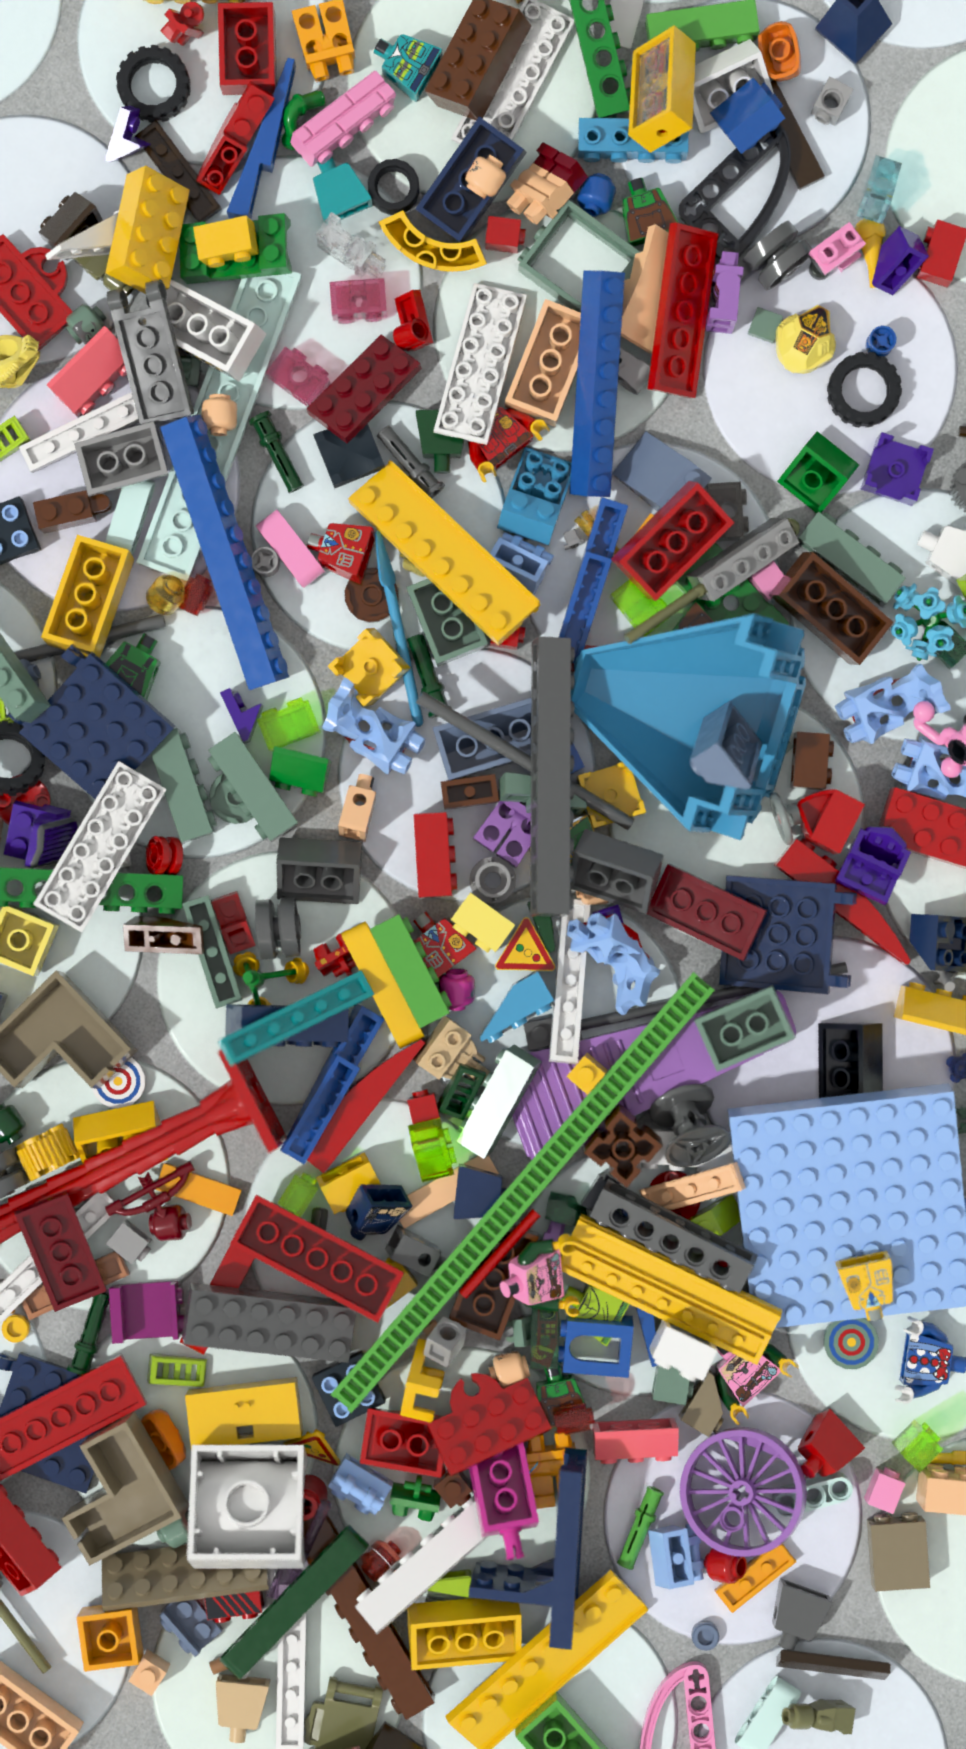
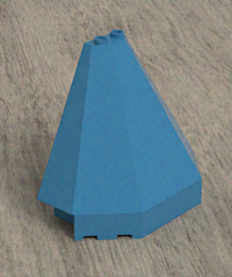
M752 614L642 637L631 644L623 641L581 650L580 655L574 662L575 683L573 690H571L574 713L689 832L713 831L741 841L747 822L752 824L761 811L763 797L769 798L770 794L774 792L805 690L806 677L800 676V671L805 666V649L800 647L804 637V630L775 622L772 618ZM728 701L732 702L762 742L752 784L748 789L708 783L701 775L698 776L693 771L690 764V758L703 718Z

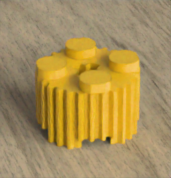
M62 1123L15 1146L17 1156L30 1182L80 1158L67 1128H64Z

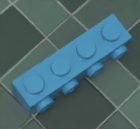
M579 118L578 158H584L585 162L611 159L612 162L623 163L627 159H638L640 163H652L654 159L665 160L666 163L675 164L687 159L689 131L650 153L628 136L629 119Z

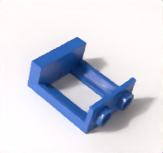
M567 1315L566 1320H561L560 1337H565L564 1346L559 1345L558 1362H562L563 1373L629 1378L634 1329L633 1316L624 1315L621 1322L571 1318ZM583 1335L620 1338L617 1362L578 1359L571 1354L569 1349L570 1343L574 1338Z

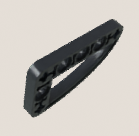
M781 124L776 128V138L768 137L764 141L763 145L767 147L766 149L762 148L760 142L756 143L754 147L758 150V156L755 159L748 160L744 158L743 154L735 148L679 204V217L686 225L702 229L706 223L715 224L718 239L724 233L726 236L722 238V241L727 246L734 245L733 252L739 253L738 258L766 226L786 186L790 169L791 150L788 136ZM778 145L780 164L773 189L756 219L738 240L710 210ZM727 165L737 167L738 175L734 179L724 177L723 169ZM708 184H713L717 186L719 192L716 197L707 198L703 194V188ZM698 194L700 200L707 206L703 207L702 203H700L696 207L697 215L689 214L686 216L685 206H694L697 203V198L694 196ZM718 242L716 256L720 260L724 248Z

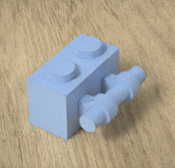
M504 532L502 538L499 537L490 553L533 595L545 576L547 565L551 564L554 555L546 552L544 547L540 545L534 546L523 541V537L516 534L513 536L507 532Z
M346 1453L330 1479L328 1487L332 1489L331 1493L341 1500L347 1498L354 1502V1507L360 1512L367 1515L370 1512L376 1515L381 1510L384 1500L393 1486V1481L371 1467L360 1464L359 1460Z
M686 1524V1528L671 1525L648 1530L655 1586L674 1589L693 1585L694 1581L704 1579L702 1570L705 1568L704 1559L701 1558L699 1547L702 1541L689 1524Z

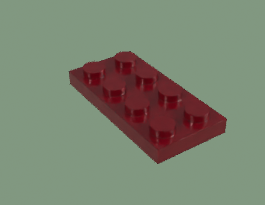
M381 334L306 408L308 415L348 444L422 369L421 364Z
M667 864L652 897L647 915L744 961L768 910L672 864Z
M67 1191L14 1211L55 1312L107 1291Z

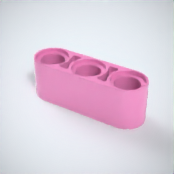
M277 509L255 526L303 588L325 572Z

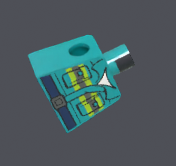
M404 34L398 37L394 45L381 38L373 52L385 60L382 65V74L415 102L418 101L443 57L441 48Z

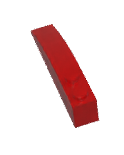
M804 838L801 841L793 839V843L786 848L774 864L776 868L789 878L799 881L836 883L835 880L839 873L835 868L837 863L826 855L821 858L813 852L816 847ZM837 883V892L857 893ZM857 893V903L854 905L836 904V914L903 965H908L911 962L892 929L864 895Z
M422 1038L394 1054L350 1089L343 1097L307 1159L309 1163L322 1173L326 1172L425 1044Z

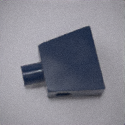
M459 1164L453 1219L483 1218L507 1190V1188L501 1187L502 1175L469 1165Z

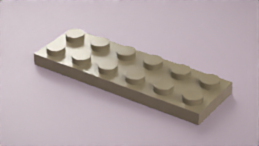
M188 1544L177 1548L165 1547L113 1554L102 1559V1608L104 1612L269 1590L268 1569H194L187 1560Z

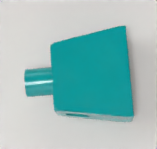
M333 157L324 164L317 163L321 174L313 177V182L325 227L373 206L371 196L348 163L336 166Z

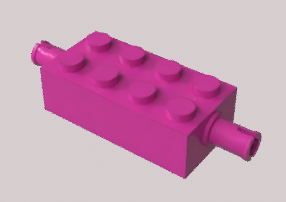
M524 1443L469 1468L482 1537L498 1534L503 1536L507 1560H514L515 1555L516 1559L524 1557L519 1532L524 1529L535 1528L539 1523Z

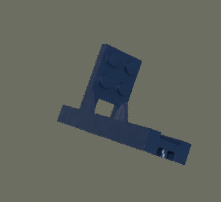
M565 1448L564 1462L560 1467L555 1557L532 1568L524 1567L520 1564L499 1565L493 1561L476 1562L469 1586L470 1598L552 1606L550 1648L572 1650L575 1601L579 1598L587 1450ZM536 1581L543 1582L535 1586Z

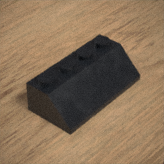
M818 1023L819 1098L883 1091L882 1023Z

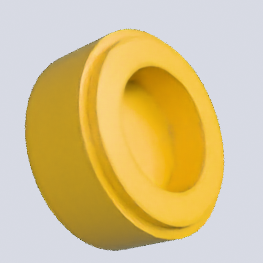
M21 1314L10 1315L2 1324L3 1336L8 1341L14 1343L24 1340L29 1335L31 1329L29 1320Z

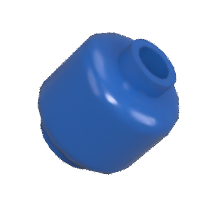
M595 173L588 176L580 187L577 203L592 217L606 214L612 207L616 195V187L612 183L611 178L601 173Z

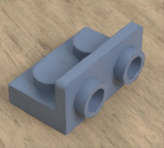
M198 1599L168 1603L159 1615L162 1626L169 1633L173 1631L180 1639L178 1643L181 1648L188 1654L191 1652L195 1657L200 1654L202 1648L223 1630L221 1625L215 1622V1619L207 1620L206 1608Z

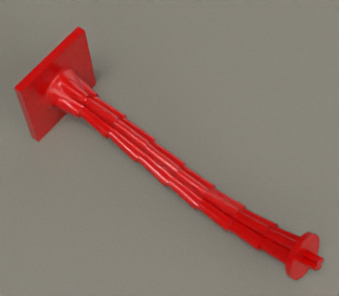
M218 1051L217 1053L231 1079L202 1099L200 1105L161 1121V1125L122 1140L121 1145L84 1160L83 1164L47 1178L46 1183L8 1198V1202L0 1205V1244L21 1232L14 1211L64 1191L68 1192L72 1205L75 1207L98 1192L103 1194L136 1173L141 1175L174 1154L180 1155L214 1134L219 1136L254 1124L268 1153L278 1149L284 1143L287 1135L249 1060L246 1059L230 1066L223 1051Z

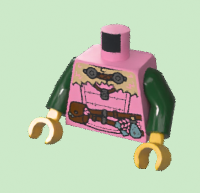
M563 1234L558 1238V1241L548 1239L529 1242L521 1253L509 1262L510 1279L500 1284L503 1295L507 1298L513 1296L530 1308L559 1312V1309H565L570 1317L578 1316L580 1314L578 1309L569 1308L572 1304L580 1305L579 1300L575 1296H568L564 1301L560 1300V1298L564 1297L560 1252L565 1256L575 1253L574 1245H571L573 1243L572 1237L568 1234Z
M767 1344L757 1365L716 1346L717 1352L723 1357L716 1365L719 1370L715 1377L718 1394L730 1411L732 1420L738 1425L739 1422L736 1420V1415L743 1412L748 1419L749 1414L744 1406L780 1372L791 1378L792 1375L788 1374L787 1367L792 1364L799 1369V1365L796 1362L787 1359L772 1344Z

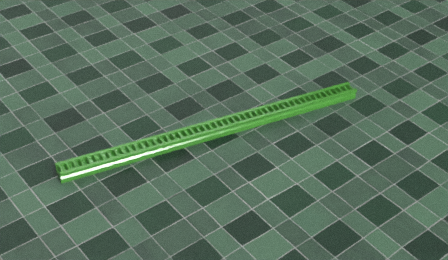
M694 972L690 975L330 1394L344 1404L350 1413L354 1411L715 991Z

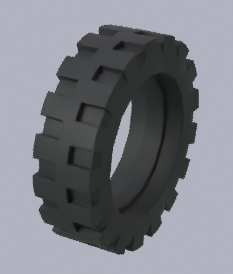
M151 45L148 48L141 46L138 48V51H131L127 55L128 58L120 63V71L116 75V87L123 105L140 109L138 118L141 121H144V119L148 120L149 123L155 120L165 122L172 115L174 117L180 113L179 110L186 106L187 98L191 92L190 78L181 58L176 53L173 54L170 49L166 47L162 49L158 45ZM150 63H160L167 66L176 78V88L173 95L166 102L158 105H146L139 102L131 90V81L134 74L142 66Z
M858 352L855 355L847 356L836 366L827 385V399L829 405L831 404L833 408V413L842 418V422L853 424V427L858 428L860 426H865V428L872 427L885 421L898 406L902 394L901 377L896 373V367L887 362L888 359L886 357H879L874 352H869L868 354ZM858 368H869L876 371L884 379L886 397L878 409L870 412H860L851 408L845 402L842 395V383L851 371Z
M0 721V740L8 739L22 743L30 752L31 765L21 776L14 778L0 777V796H3V794L16 796V793L19 792L22 794L26 793L31 786L34 787L38 783V779L44 771L45 755L19 733L23 726L15 721L13 724L8 723V721Z

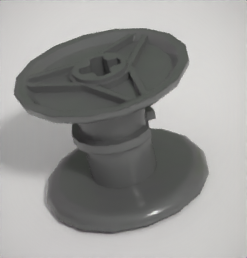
M690 1084L669 1090L658 1097L650 1107V1119L660 1126H673L674 1134L677 1136L669 1143L665 1152L666 1161L673 1166L689 1167L710 1161L720 1155L730 1143L731 1137L728 1130L717 1125H706L707 1122L703 1114L711 1107L714 1100L712 1089L706 1085Z

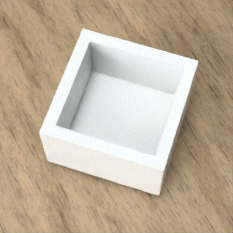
M664 1320L661 1321L649 1347L652 1358L655 1359L654 1363L668 1370L673 1366L680 1371L681 1376L694 1382L696 1378L704 1381L718 1351L714 1344Z

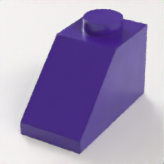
M899 226L882 244L872 281L874 287L894 295L929 257L919 235Z

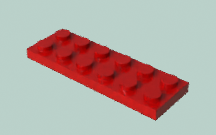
M677 222L670 223L648 390L685 398H696L718 233Z
M122 1354L0 1417V1481L147 1404Z

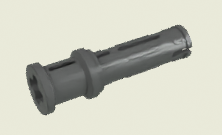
M390 425L378 433L377 438L382 441L395 459L409 473L408 477L429 497H435L445 487V484L439 482L429 471V465L421 463L407 445L392 430Z

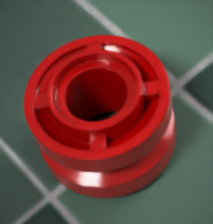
M153 836L146 848V865L149 872L156 875L163 873L165 875H176L180 871L183 862L181 841L177 837Z

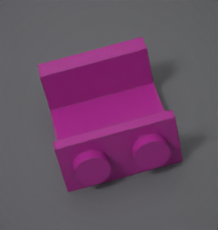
M178 1281L112 1285L109 1288L112 1344L124 1343L128 1339L173 1337V1340H178L180 1338L185 1316L180 1315L179 1304L184 1303L183 1288H178Z

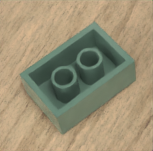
M429 579L406 587L437 667L488 647L484 632Z
M773 984L700 1015L694 1020L717 1072L795 1039L794 1031Z

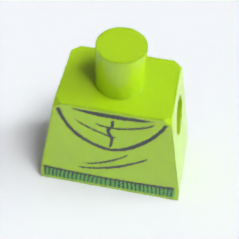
M587 1284L583 1292L569 1285L564 1293V1297H562L564 1301L568 1296H575L580 1302V1305L572 1304V1306L579 1310L580 1314L571 1318L620 1322L630 1305ZM593 1336L605 1346H608L611 1340L610 1337Z

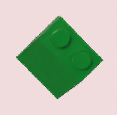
M817 431L777 482L815 513H822L856 471L859 464Z
M274 746L269 780L275 782V788L290 791L291 786L301 788V794L317 797L318 793L324 794L332 762L327 758Z

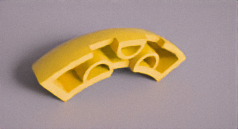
M403 210L378 222L389 241L401 253L425 267L440 271L458 272L487 265L483 251L476 238L462 243L435 241L422 234Z

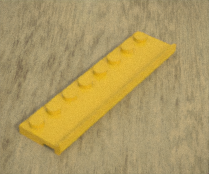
M391 460L388 461L385 468H382L348 498L349 503L365 519L380 531L389 542L498 646L516 631L528 616L539 610L541 606L540 601Z
M584 1214L580 1215L571 1234L573 1240L571 1245H574L575 1253L570 1256L561 1255L562 1272L747 1361L758 1364L781 1318L782 1309L743 1290L740 1293L726 1290L719 1282L711 1278L699 1276L688 1266L675 1264L668 1256L660 1252L656 1253L648 1250L643 1243L635 1239H627L619 1231L611 1227L601 1226L594 1219Z
M610 1569L575 1601L572 1650L549 1647L551 1623L548 1624L445 1716L448 1723L477 1749H493L648 1611L647 1606Z

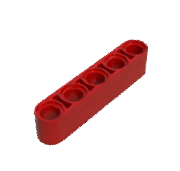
M230 1245L209 1285L240 1288L255 1258ZM186 1345L187 1347L203 1355L205 1354L208 1348L201 1346Z

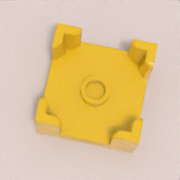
M366 628L357 637L359 641L344 656L336 657L328 665V668L336 676L343 675L354 683V688L359 693L356 699L364 707L373 705L411 668L375 628Z
M623 762L577 776L578 784L629 816L635 817L646 813L634 775ZM587 806V814L593 829L614 823Z
M418 1338L406 1382L400 1415L432 1422L435 1411L414 1406L417 1393L437 1398L442 1387L445 1372L424 1366L426 1356L423 1354L426 1340Z

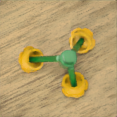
M252 952L239 953L233 960L234 972L242 977L252 992L253 999L247 1005H271L266 998L259 997L258 988L264 984L266 979L285 976L290 983L303 984L309 975L308 965L302 962V959L299 957L287 962L284 970L268 973L257 971L260 963Z

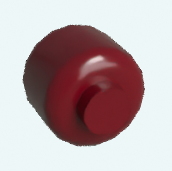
M165 1205L162 1208L167 1209L166 1217L161 1218L156 1215L158 1212L156 1208L149 1217L150 1233L163 1242L182 1240L186 1236L187 1230H190L192 1226L190 1214L186 1213L181 1205Z

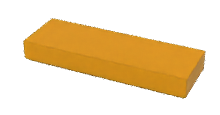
M164 1163L159 1179L176 1171L175 1168L177 1167ZM191 1172L185 1185L174 1196L233 1216L242 1189ZM180 1177L155 1190L161 1192L169 1191L180 1180Z
M782 1543L774 1550L757 1555L749 1561L744 1577L735 1584L722 1583L714 1590L733 1613L795 1564L796 1560Z

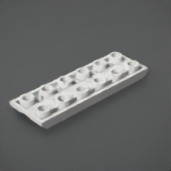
M524 0L520 7V11L531 24V28L483 117L485 121L512 141L574 25V19L538 0ZM463 116L451 140L460 144L476 120Z
M474 283L435 423L434 433L462 438L480 444H488L527 295Z
M118 761L33 905L82 933L166 789Z

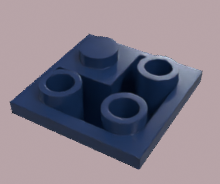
M836 0L815 27V30L856 65L892 26V22L879 0Z
M911 914L910 942L928 968L935 971L966 972V917Z

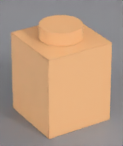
M147 1649L139 1665L132 1672L129 1682L152 1696L166 1675L170 1663Z

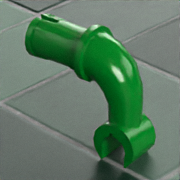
M316 90L304 95L294 94L286 105L283 113L285 133L282 136V144L286 149L295 150L290 142L293 132L298 129L297 120L299 116L305 115L306 111L325 105V96L322 91Z

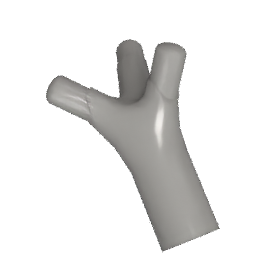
M939 971L940 977L934 980V984H943L946 991H953L955 989L953 977L957 976L958 972Z

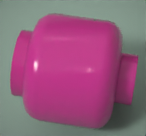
M449 969L446 971V974L439 979V992H446L452 1004L449 1007L450 1010H465V1006L473 1003L475 999V980L465 969Z

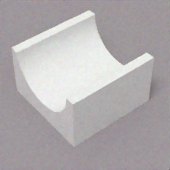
M192 1445L187 1560L194 1569H305L303 1511L308 1456L304 1445Z

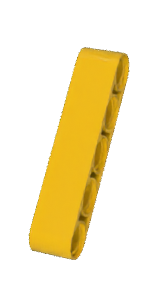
M364 921L342 932V938L359 971L362 970L374 992L373 998L399 1048L401 1049L425 1037L395 981L367 922Z

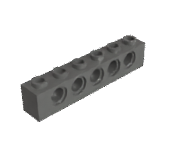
M609 1179L590 1214V1217L594 1218L599 1225L611 1227L619 1231L623 1237L630 1240L635 1239L643 1243L648 1250L656 1253L660 1252L668 1256L675 1264L688 1266L699 1276L711 1278L729 1291L741 1292L758 1256ZM617 1209H624L629 1216L620 1215ZM642 1222L651 1223L653 1229L645 1228ZM672 1234L676 1236L679 1241H670L666 1235ZM698 1247L704 1254H696L691 1248ZM723 1260L729 1266L721 1267L716 1261Z

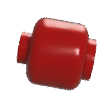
M712 1548L705 1556L704 1566L711 1580L735 1584L744 1577L747 1570V1561L745 1557L724 1554Z

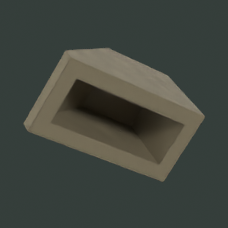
M708 1370L704 1381L699 1380L693 1390L692 1398H688L686 1405H684L679 1413L681 1421L707 1437L711 1435L712 1431L716 1433L724 1421L721 1417L723 1411L711 1370Z

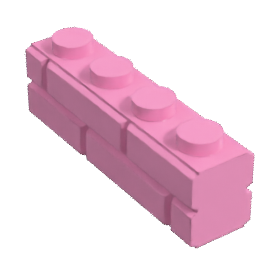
M374 70L294 131L290 142L291 145L302 155V158L310 167H313L318 162L321 164L326 163L332 157L333 150L339 146L342 149L352 142L354 139L353 135L359 130L361 133L366 132L374 124L373 120L380 115L383 118L393 110V103L396 97L395 91Z

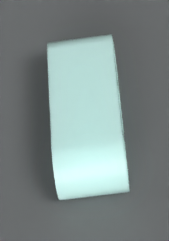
M147 480L122 487L105 543L127 549L133 556L153 496L154 481Z
M836 1472L826 1477L817 1476L806 1479L807 1491L811 1488H816L819 1490V1494L813 1500L807 1499L804 1513L848 1500L852 1495L853 1486L847 1476L841 1472ZM835 1482H845L843 1491L838 1493L832 1491V1486ZM795 1483L779 1488H795ZM773 1493L772 1499L778 1502L783 1496H791L793 1500L790 1507L795 1508L796 1493ZM775 1507L777 1512L782 1516L789 1517L793 1515L792 1513Z
M775 1676L737 1733L735 1744L743 1749H768L784 1724L781 1717L782 1710L788 1708L793 1703H797L801 1691L779 1676Z

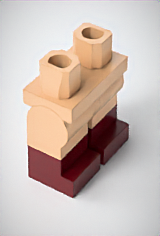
M544 142L536 150L539 156L532 165L519 175L518 180L514 179L510 184L514 194L506 202L513 212L518 215L523 212L526 218L535 225H538L545 215L554 219L558 214L556 210L560 209L588 178L577 160L559 152V150Z

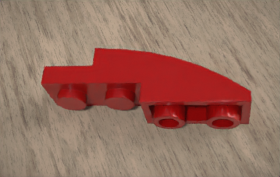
M251 81L249 82L238 103H234L202 164L196 182L219 195L221 194L247 151L248 142L274 101V95Z

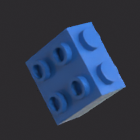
M754 78L710 112L719 127L741 154L753 148L759 139L768 132L775 130L780 122L785 119L779 110L783 105L777 96L772 93L765 82L759 85Z

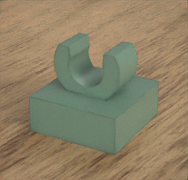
M180 356L187 386L199 387L202 362L194 357Z
M523 1315L507 1322L506 1327H513V1335L506 1337V1341L514 1342L515 1347H526L537 1342L535 1315Z

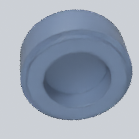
M700 1621L694 1625L691 1632L694 1645L704 1651L715 1648L719 1642V1632L715 1624L710 1621Z

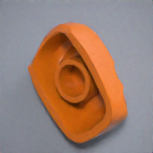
M780 21L770 24L758 35V47L762 53L768 76L776 82L793 79L799 76L801 72V52L797 34L790 23Z
M152 1410L141 1419L143 1426L169 1470H172L186 1458V1448L179 1430L172 1423L168 1412L165 1410Z

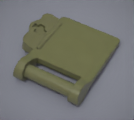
M330 1676L325 1701H314L311 1705L310 1713L305 1718V1742L315 1746V1749H346L358 1745L361 1749H365L374 1736L383 1689L380 1685H376L373 1688L337 1681V1677ZM337 1692L373 1700L370 1706L334 1699V1695Z

